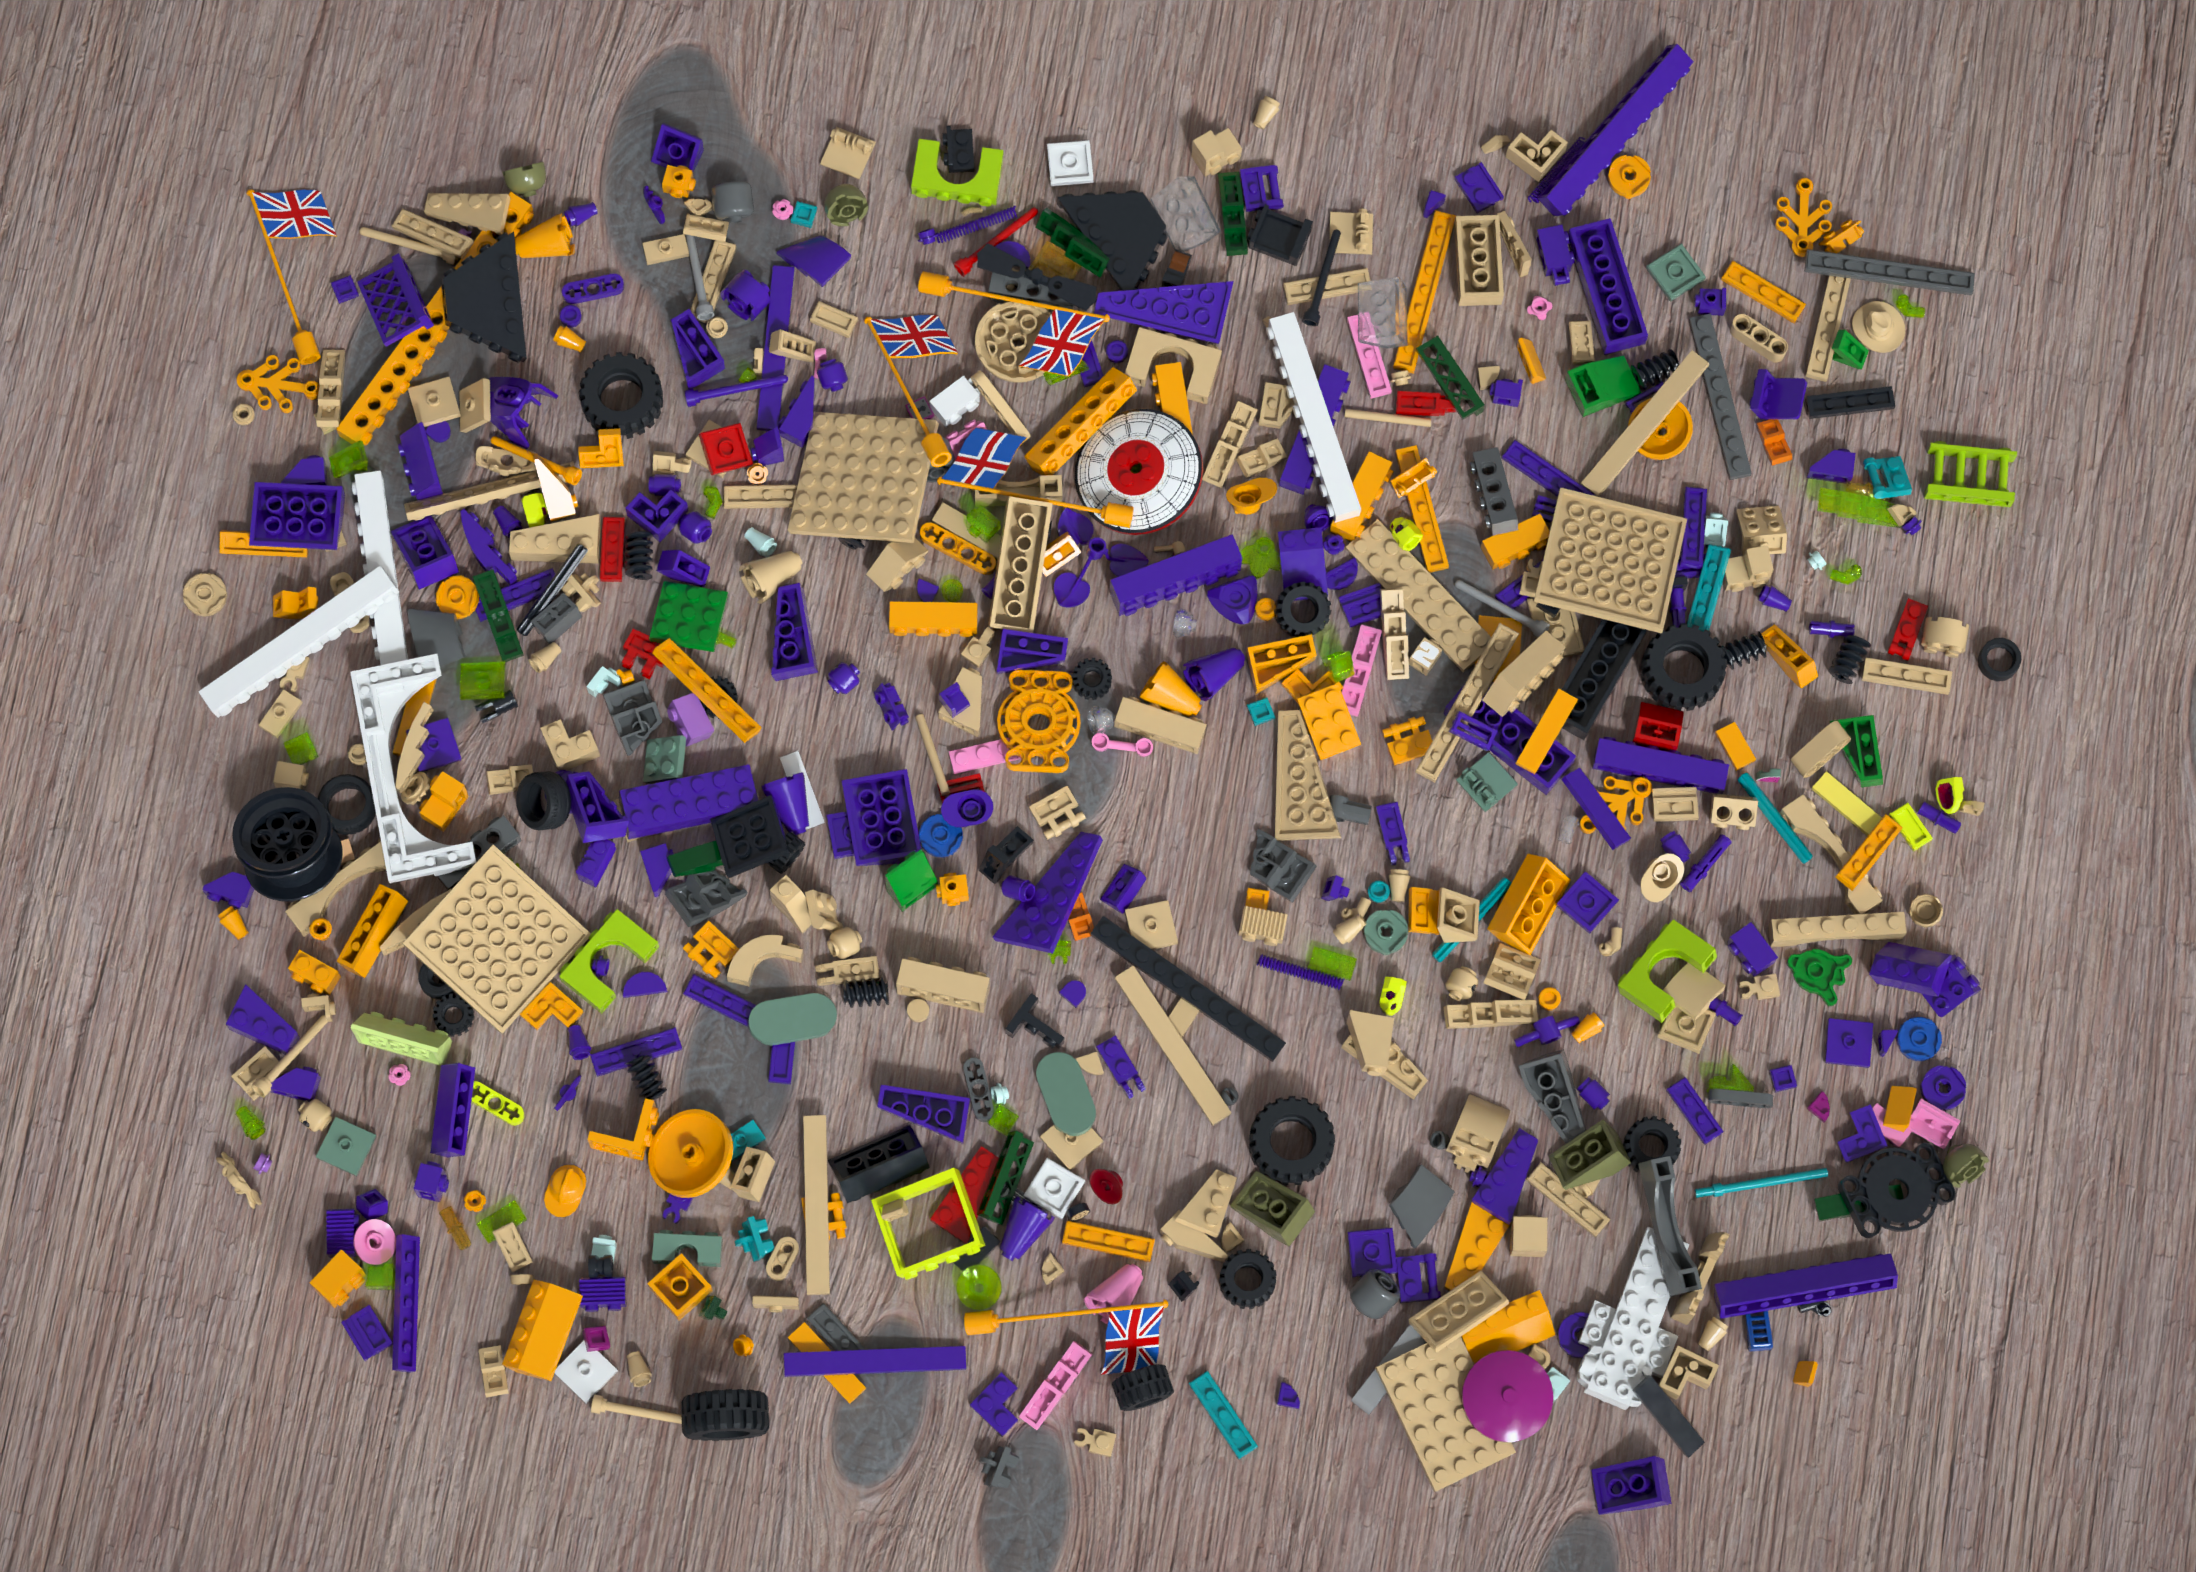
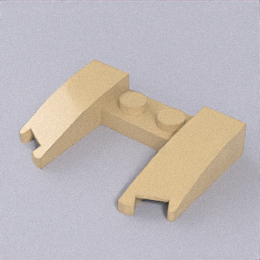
M1726 1232L1712 1233L1705 1238L1698 1254V1258L1704 1260L1705 1263L1701 1261L1697 1268L1702 1289L1683 1294L1676 1304L1671 1316L1672 1319L1688 1325L1692 1320L1699 1302L1704 1296L1703 1291L1711 1272L1722 1254L1730 1234Z

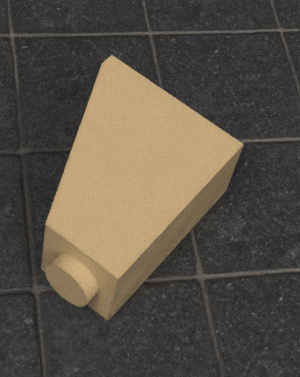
M962 667L954 683L958 682L960 691L969 701L970 707L952 718L942 705L938 712L939 719L978 737L981 721L982 676L973 668L966 669Z
M785 875L770 889L771 900L803 934L812 925L807 900L801 889Z
M1350 1010L1346 1022L1361 1070L1371 1076L1384 1075L1388 1068L1394 1018Z

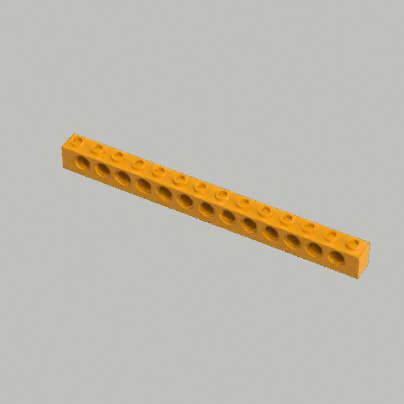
M510 191L508 195L511 199L503 234L507 232L509 235L514 231L516 238L521 235L523 226L531 222L534 212L530 203ZM510 217L517 218L513 223L507 222V219ZM482 230L474 240L464 259L458 262L455 269L461 267V262L472 255L474 258L479 255V250L485 245L490 244L492 246L497 243V240L494 238L497 234L494 231ZM442 286L426 306L432 321L436 318L443 319L442 322L434 324L429 329L423 326L403 337L340 423L339 427H337L336 430L339 437L358 449H361L363 445L366 446L371 441L372 433L376 427L380 428L387 412L395 408L398 397L401 393H406L410 386L409 382L414 376L417 377L420 374L425 360H429L433 356L436 345L439 342L442 343L446 338L449 327L445 325ZM423 335L430 336L427 341H421L420 338ZM411 352L418 353L415 358L407 357ZM399 369L405 370V373L402 375L395 374ZM386 386L393 387L390 392L382 391ZM372 404H380V407L378 409H370V406ZM362 420L368 421L363 427L357 426Z

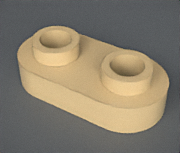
M783 1237L778 1241L766 1265L767 1274L771 1279L780 1281L788 1275L799 1253V1245L794 1238ZM791 1246L792 1251L785 1253L784 1247ZM780 1266L782 1271L775 1273L773 1271L774 1267Z

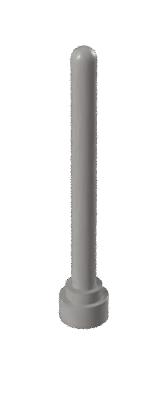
M685 234L699 302L696 308L697 318L699 320H709L714 317L713 306L707 302L695 238Z
M1461 580L1455 582L1456 588L1531 628L1534 636L1539 637L1545 631H1548L1549 623L1543 620L1534 621Z

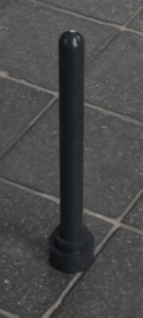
M1338 229L1332 232L1311 306L1303 314L1302 322L1309 326H1318L1321 318L1318 309L1341 232Z

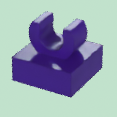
M1337 875L1327 878L1321 899L1332 901L1337 898H1347L1350 889L1341 886L1344 878Z

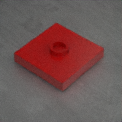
M741 423L699 434L711 476L753 465Z

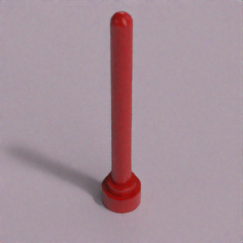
M1035 207L1031 208L987 243L995 247L1038 214V209ZM985 245L968 258H959L953 263L961 276L964 277L971 272L973 264L978 261L977 253Z

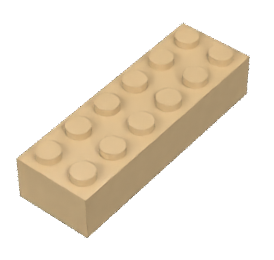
M1007 497L988 627L1033 633L1053 503Z

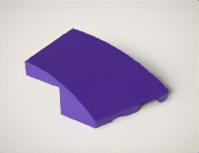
M821 235L777 251V255L790 266L796 267L806 277L812 278L821 287L851 259L849 252Z

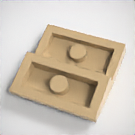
M1500 943L1484 984L1525 1000L1541 959Z
M1687 963L1671 979L1663 991L1674 998L1676 1007L1696 1020L1709 1009L1710 1002L1724 991L1725 985L1708 972L1702 973Z

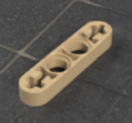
M979 370L972 375L971 380L1011 434L1027 437V440L1031 438L1025 426L985 374Z

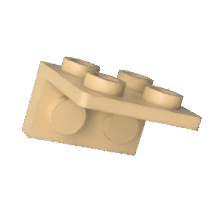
M1779 506L1737 509L1736 514L1742 532V556H1744L1746 549L1767 545L1770 554L1786 553L1787 531Z

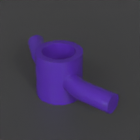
M1553 1016L1540 1019L1533 1024L1535 1031L1514 1039L1517 1047H1520L1536 1039L1540 1040L1541 1045L1552 1043L1562 1037L1560 1030L1578 1025L1580 1023L1579 1017L1574 1016L1559 1022H1555Z

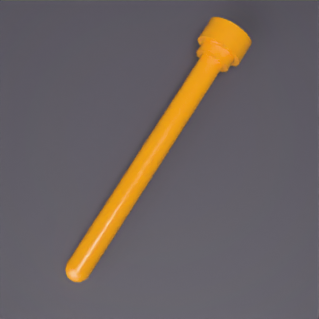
M497 436L491 437L490 441L492 444L535 463L533 458L535 453ZM541 457L554 472L562 475L567 483L572 485L579 483L582 477L581 469L574 466L564 467Z

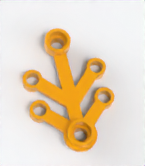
M1808 178L1799 179L1795 186V191L1800 196L1799 215L1790 207L1788 198L1780 197L1776 203V208L1779 211H1783L1799 228L1797 235L1788 226L1789 221L1786 217H1779L1775 223L1776 229L1782 231L1792 242V251L1799 257H1805L1807 249L1813 250V243L1823 234L1829 233L1832 227L1830 221L1822 220L1818 225V229L1807 236V229L1824 214H1829L1832 209V203L1829 200H1823L1820 202L1819 208L1808 216L1809 195L1813 190V183ZM1806 183L1809 187L1803 188L1801 184ZM1783 201L1787 206L1782 207L1779 202ZM1822 205H1828L1829 209H1823ZM1782 221L1786 226L1781 227L1778 223ZM1821 225H1827L1828 229H1822ZM1804 243L1806 248H1801L1799 244Z
M275 355L268 356L266 363L254 371L243 370L237 376L239 388L244 391H250L262 410L270 409L272 402L268 396L262 394L258 387H265L270 391L279 403L283 413H290L293 410V404L291 400L284 397L280 390L301 392L310 400L318 398L320 385L316 381H308L305 384L282 381L290 374L296 373L301 369V364L296 358L289 359L287 366L269 378H261V376L269 370H275L279 367L280 362ZM271 360H276V364L270 365L269 362ZM292 363L298 364L296 368H291L290 365ZM244 378H251L249 382H244ZM315 386V390L308 391V387ZM263 400L269 401L265 406L261 405V402ZM285 403L290 404L287 409L282 408Z
M1612 776L1606 777L1603 787L1607 791H1612L1615 788L1629 791L1624 795L1598 792L1605 802L1611 803L1608 807L1613 813L1617 811L1616 818L1625 830L1627 804L1635 798L1634 812L1630 815V822L1633 825H1640L1644 818L1642 814L1644 798L1648 797L1652 791L1651 782L1645 777H1637L1632 782L1618 780ZM1611 780L1614 785L1609 787L1606 781ZM1642 785L1645 790L1640 792L1637 790V786ZM1587 815L1582 817L1579 824L1581 831L1586 834L1595 832L1597 828ZM1633 816H1640V821L1633 820ZM1589 822L1592 824V828L1587 829L1584 824Z

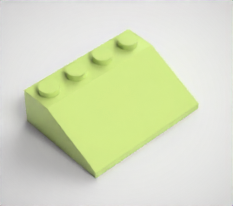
M371 1012V1014L363 1013L351 1025L352 1032L361 1044L439 1066L445 1065L452 1044L448 1033L444 1031H427V1027L423 1025H406L404 1020L392 1018V1020L385 1019L384 1015L377 1012Z

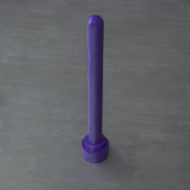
M779 375L698 392V390L694 391L693 389L685 390L687 406H697L696 403H700V400L783 384L788 381V376Z

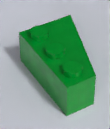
M1874 715L1829 721L1830 723L1838 721L1851 738L1850 742L1841 750L1861 788L1883 785Z

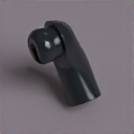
M1825 1301L1797 1305L1800 1313L1811 1310L1820 1316L1828 1317L1832 1312L1830 1305Z

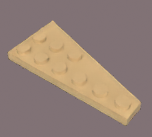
M1300 710L1278 711L1275 839L1281 841L1341 838Z

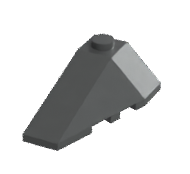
M1564 1049L1541 1055L1520 1064L1519 1069L1525 1088L1534 1097L1540 1109L1547 1115L1563 1141L1567 1144L1585 1132L1586 1127Z

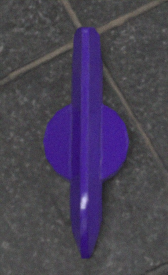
M644 186L645 200L658 222L663 224L665 222V216L661 210L663 201L659 196H653V191H650L648 186Z
M581 1075L576 1077L570 1085H564L561 1088V1098L555 1105V1110L558 1111L566 1101H571L575 1098V1088L579 1085Z

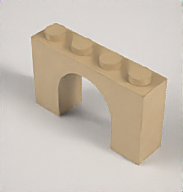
M1139 327L1125 374L1131 378L1133 384L1145 387L1151 366L1158 357L1168 353L1179 354L1190 362L1193 369L1187 390V399L1207 404L1220 364L1222 350H1219L1214 345L1208 344L1205 346L1198 344L1193 339H1179L1171 333L1161 334L1150 327H1145L1144 329Z

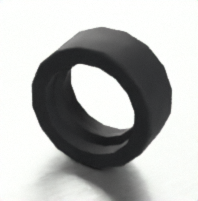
M1994 638L1988 641L1978 656L1979 669L1984 676L1993 681H2006L2012 678L2022 661L2021 651L2018 646L2006 638ZM2002 648L2008 651L2012 656L2011 667L2002 672L1991 668L1987 662V655L1990 650Z

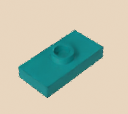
M754 1120L731 1134L733 1141L731 1162L743 1155L746 1147L754 1148L766 1140Z

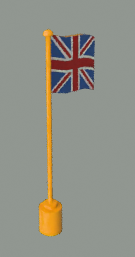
M249 189L246 194L250 196L298 330L292 338V342L299 362L302 365L312 364L321 358L313 333L302 330L269 238L295 239L318 235L337 237L321 191L296 190L280 193H260Z
M923 271L919 279L918 291L920 293L945 297L947 293L950 294L951 290L1054 310L1042 326L1030 352L1019 365V367L1069 377L1080 364L1093 336L1104 322L1110 320L1108 314L1104 316L952 286V281H949V276Z
M917 315L897 319H872L869 316L866 317L864 323L870 327L926 434L921 445L933 467L946 465L951 460V454L942 436L928 431L891 358H917L937 354L958 355L942 322L936 315Z
M1163 1299V1302L1008 1318H999L998 1314H995L993 1310L968 1312L964 1316V1325L967 1335L995 1333L996 1328H999V1324L1004 1322L1110 1312L1106 1330V1356L1101 1375L1123 1373L1156 1365L1159 1354L1160 1322L1163 1309L1168 1307V1301Z

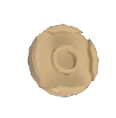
M210 573L196 574L187 581L183 590V599L187 608L192 613L204 617L219 612L226 604L228 596L226 586L222 580Z

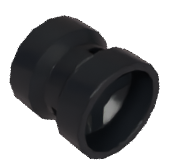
M589 1255V1278H597L599 1274L605 1277H613V1256L604 1255L599 1258L597 1255Z

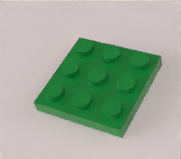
M664 581L649 637L650 641L663 643L670 638L680 647L715 652L728 600V592Z

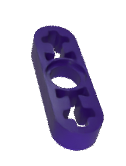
M608 274L570 282L564 285L562 289L563 299L568 304H578L616 296L623 292L624 281L618 274ZM616 280V283H618L617 288L613 289L612 286H609L612 284L611 281ZM602 282L605 283L606 291H603ZM596 284L599 286V291L595 294H590L587 291L588 286ZM580 287H583L584 296H582ZM571 289L577 292L575 297L572 298L569 295V290Z

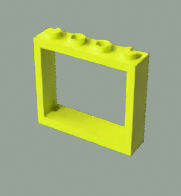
M951 1168L871 1200L898 1277H905V1280L918 1276L917 1272L926 1270V1272L939 1268L938 1264L945 1261L947 1264L958 1261L960 1259L959 1256L963 1254H976L980 1252L981 1247L985 1246L960 1171L956 1168ZM954 1182L974 1241L906 1267L892 1225L881 1217L883 1206L899 1199L906 1201Z

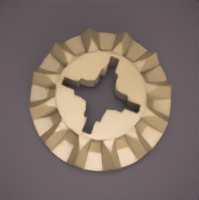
M417 772L412 776L401 794L403 802L414 805L417 801H421L422 797L426 795V791L430 789L429 783L431 780L427 774Z

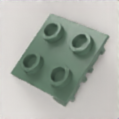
M1489 752L1472 767L1466 768L1462 775L1456 779L1484 812L1488 811L1518 785Z

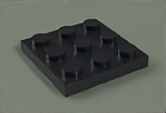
M772 795L711 820L725 874L728 878L790 854Z

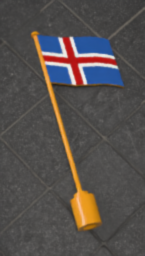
M975 428L966 438L953 465L943 478L938 477L937 479L939 485L941 483L1099 513L1101 518L1105 519V524L1126 528L1131 527L1134 507L1108 502L1107 506L1103 505L1102 509H1096L994 489L1006 474L1016 451L1027 440V437Z

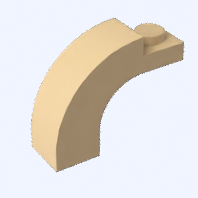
M765 935L755 938L737 951L730 963L727 980L731 983L750 987L753 972L760 962L776 957L802 963L803 949H799L800 946L792 943L783 945L784 938L780 935Z

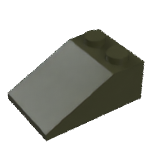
M1604 1119L1549 1155L1560 1183L1565 1190L1613 1176L1631 1164L1617 1132Z
M1258 1171L1253 1174L1230 1205L1232 1209L1269 1236L1288 1247L1315 1213L1307 1198Z

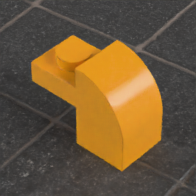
M307 587L300 592L282 590L273 596V617L304 619L317 609L318 605L316 588Z

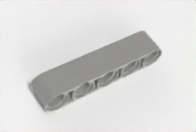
M1409 1325L1379 1365L1425 1344L1426 1341ZM1376 1369L1351 1400L1368 1415H1370L1387 1393Z

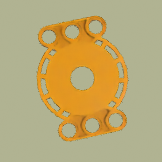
M1015 670L1009 676V687L1014 692L1003 701L997 717L998 733L1002 742L1009 749L1005 756V765L1012 771L1063 773L1069 766V756L1065 752L1074 745L1081 726L1079 710L1071 697L1066 694L1072 689V677L1067 672ZM1015 677H1022L1025 682L1022 685H1015L1013 679ZM1037 678H1044L1047 683L1044 686H1038L1034 681ZM1059 679H1066L1069 684L1066 687H1060L1056 682ZM1042 714L1049 719V726L1044 730L1038 731L1030 728L1028 721L1031 716ZM1003 715L1005 716V724L1001 726V716ZM1077 718L1076 729L1073 727V719ZM1004 732L1007 733L1008 738L1011 740L1010 742L1004 737ZM1070 735H1073L1072 740L1066 745L1065 742ZM1016 755L1021 758V762L1012 764L1009 758ZM1038 756L1043 759V763L1034 765L1031 759ZM1061 757L1065 760V764L1056 766L1053 760Z

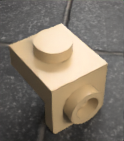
M309 994L307 998H301L302 1008L305 1012L325 1010L327 1021H333L332 1015H336L335 1002H331L328 995Z

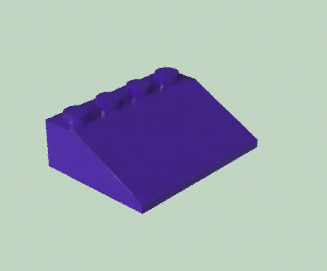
M255 482L249 546L337 550L344 515L345 492L343 487Z
M907 769L841 780L856 866L901 864L909 853L921 850Z

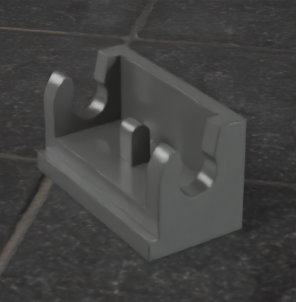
M562 593L531 620V623L537 633L541 634L550 645L582 618L578 607Z

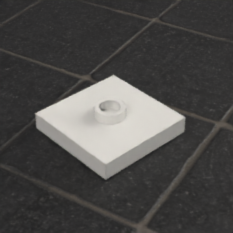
M1089 140L1047 144L1051 186L1093 183Z
M1046 1158L1023 1197L1062 1220L1084 1185L1085 1180Z
M583 1340L556 1368L554 1374L587 1404L618 1370L598 1351L587 1352L585 1341Z

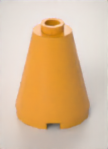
M562 213L557 214L516 237V255H520L521 258L574 255L575 244L570 245L573 235L566 217H562Z
M1162 661L1156 668L1157 672L1145 684L1139 697L1168 710L1180 712L1186 717L1196 716L1202 707L1200 704L1201 699L1168 663Z

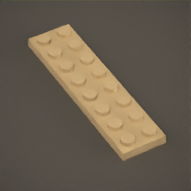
M1378 519L1362 532L1360 538L1356 537L1346 546L1345 550L1353 558H1356V561L1377 583H1380L1383 589H1403L1404 611L1431 639L1440 644V648L1443 649L1442 651L1463 673L1480 659L1491 636L1409 551L1402 550L1398 546L1392 533Z

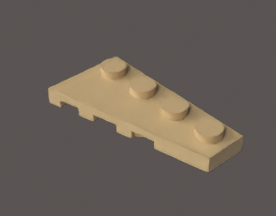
M1350 1035L1341 1048L1358 1060ZM1391 1041L1388 1068L1385 1074L1380 1076L1414 1100L1428 1080L1400 1052L1401 1049Z

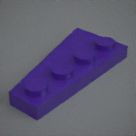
M1519 1128L1472 1198V1203L1510 1225L1538 1144V1139Z

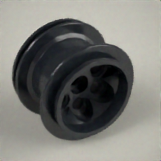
M281 787L265 791L251 799L241 809L234 822L232 838L236 856L244 866L250 885L258 893L269 899L297 901L310 897L325 888L333 880L340 868L343 848L337 832L332 828L330 814L314 795L305 790Z

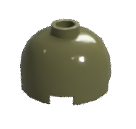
M539 162L504 171L503 176L507 187L515 194H523L525 198L537 195L536 190L542 188L545 184L546 170L544 162Z
M838 185L826 195L824 202L825 212L830 222L836 226H849V222L857 218L860 221L867 214L868 204L866 197L854 185Z
M1954 1145L1947 1151L1943 1170L1950 1183L1954 1187L1960 1188V1183L1967 1180L1968 1184L1976 1180L1986 1170L1983 1165L1988 1163L1989 1159L1975 1145Z

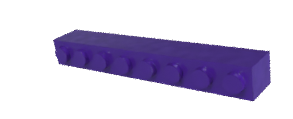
M1891 1253L1885 1255L1878 1254L1873 1257L1855 1258L1850 1261L1832 1262L1827 1265L1810 1266L1804 1269H1791L1781 1273H1768L1752 1278L1745 1277L1740 1280L1722 1281L1714 1284V1299L1720 1319L1895 1289L1897 1288L1898 1273Z

